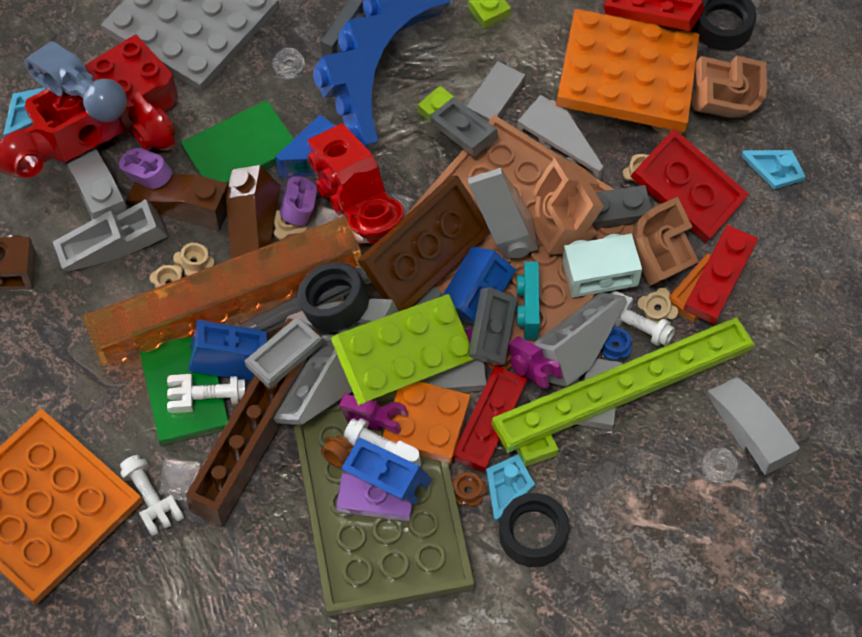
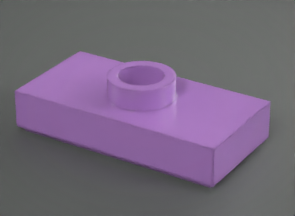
M342 473L336 507L337 512L410 521L411 503L405 500L402 501L350 474Z

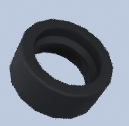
M703 0L704 12L694 25V32L699 34V40L708 47L717 50H733L742 47L750 39L756 21V8L752 1ZM714 10H729L742 19L743 25L735 29H721L711 24L706 15Z
M342 262L327 263L315 268L301 282L297 294L299 306L307 320L314 328L325 332L340 331L352 326L363 316L369 302L367 287L360 274L353 266ZM338 285L352 287L351 293L346 300L338 306L329 309H318L315 307L320 295L329 288Z
M528 493L514 498L504 508L499 524L500 544L506 555L514 562L527 567H543L556 561L564 552L570 531L569 519L562 505L552 497L540 493ZM526 512H539L547 515L555 525L556 534L554 540L548 546L541 549H530L522 546L513 536L512 527L515 519Z

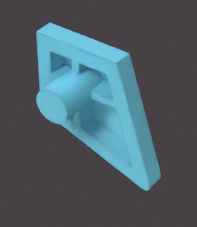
M45 88L12 94L4 129L5 137L11 132L27 129L33 125L25 109L26 99L45 90Z
M744 150L742 153V158L774 190L805 180L806 176L792 150Z
M515 455L486 469L494 521L498 522L501 519L504 508L514 498L528 494L535 487V483L519 455Z

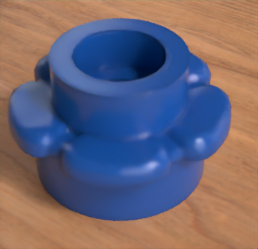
M613 327L600 351H603L604 357L609 360L625 359L632 352V347H630L632 339L626 330ZM617 343L619 346L613 347L612 344Z

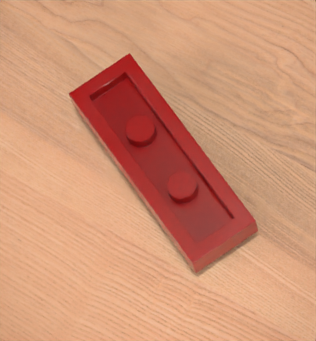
M606 0L603 4L605 15L687 31L692 30L704 12L703 0Z
M727 225L687 299L684 311L715 325L757 244L758 238Z
M498 366L494 367L457 443L453 461L486 473V469L501 441L491 425L492 418L517 407L526 388L528 378Z

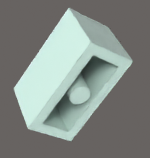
M632 233L626 235L610 234L603 239L592 241L577 240L570 245H564L562 265L571 298L639 286L642 267Z

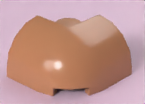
M737 55L731 63L700 56L697 60L696 90L691 96L692 106L695 111L728 118H742L757 110L765 100L767 93L766 62Z
M559 157L553 158L532 193L537 196L535 204L536 217L532 218L535 232L547 253L553 255L563 254L564 245H570L574 241H590L597 234L592 223L604 208V205L595 193L600 184L593 175L576 163Z
M678 197L647 211L633 228L632 236L641 263L642 273L649 286L699 262L684 232L692 228V225Z

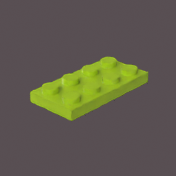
M449 294L331 337L358 405L476 359L468 356L470 342Z

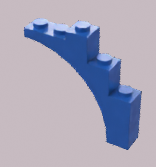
M363 0V10L366 16L349 19L338 33L339 46L343 52L323 55L313 68L314 82L320 88L323 98L335 96L336 110L342 116L345 126L369 151L378 143L372 117L371 93L375 70L384 48L402 30L419 21L439 16L451 3L450 0Z

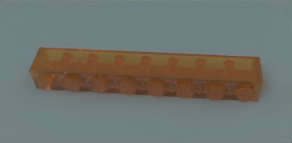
M344 216L86 314L82 318L101 365L118 364L130 355L141 351H152L169 340L190 336L195 331L198 320L221 324L229 317L239 313L253 312L260 305L270 301L284 300L299 290L301 282L308 273L321 265L342 262L355 268L360 265L357 260L361 257V249Z

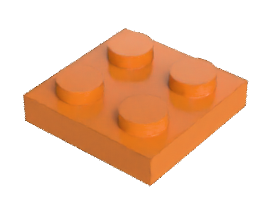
M420 381L397 390L394 402L405 405L408 416L395 415L392 417L391 421L399 423L401 432L391 433L385 429L382 437L398 443L400 440L416 448L419 456L451 464L470 404L471 395Z

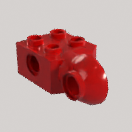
M137 34L84 65L87 72L94 77V81L98 79H111L123 87L127 96V106L124 113L119 117V121L124 131L132 130L134 137L143 149L148 151L154 148L167 151L176 148L173 138L176 131L165 113L175 105L178 99L173 74Z
M45 89L26 99L25 109L33 125L27 129L11 132L0 141V172L13 178L35 177L41 172L45 162L51 159L67 162L123 133L119 118L111 122L97 121L86 112L81 96H71L66 93L59 97L50 90Z
M341 123L307 140L311 151L307 158L313 171L318 175L319 179L315 181L321 197L323 199L328 197L335 213L338 216L342 214L348 220L351 229L355 233L366 238L371 244H375L403 219L404 208L401 202L389 197L385 192L377 163L371 152Z

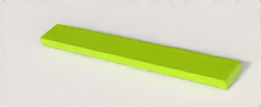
M735 317L493 417L491 425L507 453L752 351L755 344L739 319Z

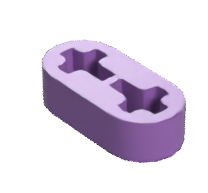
M133 148L127 151L121 157L118 164L121 171L130 181L150 189L160 188L165 185L173 173L172 168L163 157L142 148Z
M293 176L289 179L280 207V215L285 221L298 226L307 224L314 209L317 187L312 181L300 176Z

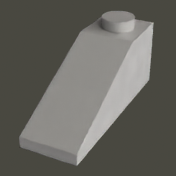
M540 94L518 120L517 129L566 160L583 167L601 181L603 165L569 112L563 107L555 106L556 101L549 100Z
M95 147L65 162L92 220L110 210L116 215L126 210L124 200L116 183Z
M502 168L468 178V184L492 237L505 258H522L529 252L538 250L532 214Z
M599 293L533 343L542 348L543 357L557 361L561 365L563 377L559 379L553 375L547 376L549 383L561 386L573 385L579 380L581 375L592 367L627 303L625 296Z
M323 335L321 337L323 345L311 354L273 419L276 423L302 425L342 399L344 393L349 394L352 392L331 341V337L334 335Z

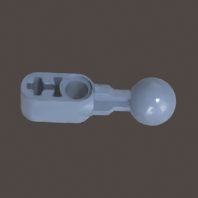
M50 41L24 59V65L28 73L36 82L59 97L66 93L71 96H81L86 112L93 119L100 122H111L118 119L124 113L127 106V96L123 87L111 79H98L94 81V77L87 72L81 60L57 43Z

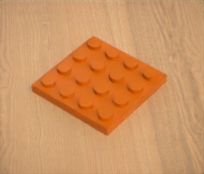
M574 9L555 106L671 130L675 128L677 131L685 132L689 118L699 34L622 17Z
M42 408L0 446V573L35 606L143 503L141 496Z

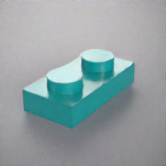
M524 262L523 275H517V296H523V306H517V327H524L525 340H538L540 324L539 262Z

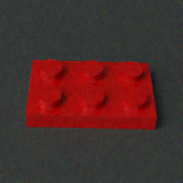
M675 128L672 129L630 176L640 186L645 185L647 192L661 204L678 197L692 225L690 230L705 243L709 241L749 195L748 192Z

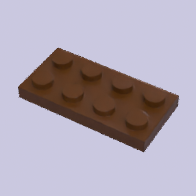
M458 175L449 176L357 261L381 297L393 300L398 311H402L412 307L467 255L471 246L476 247L490 233V230L481 211Z

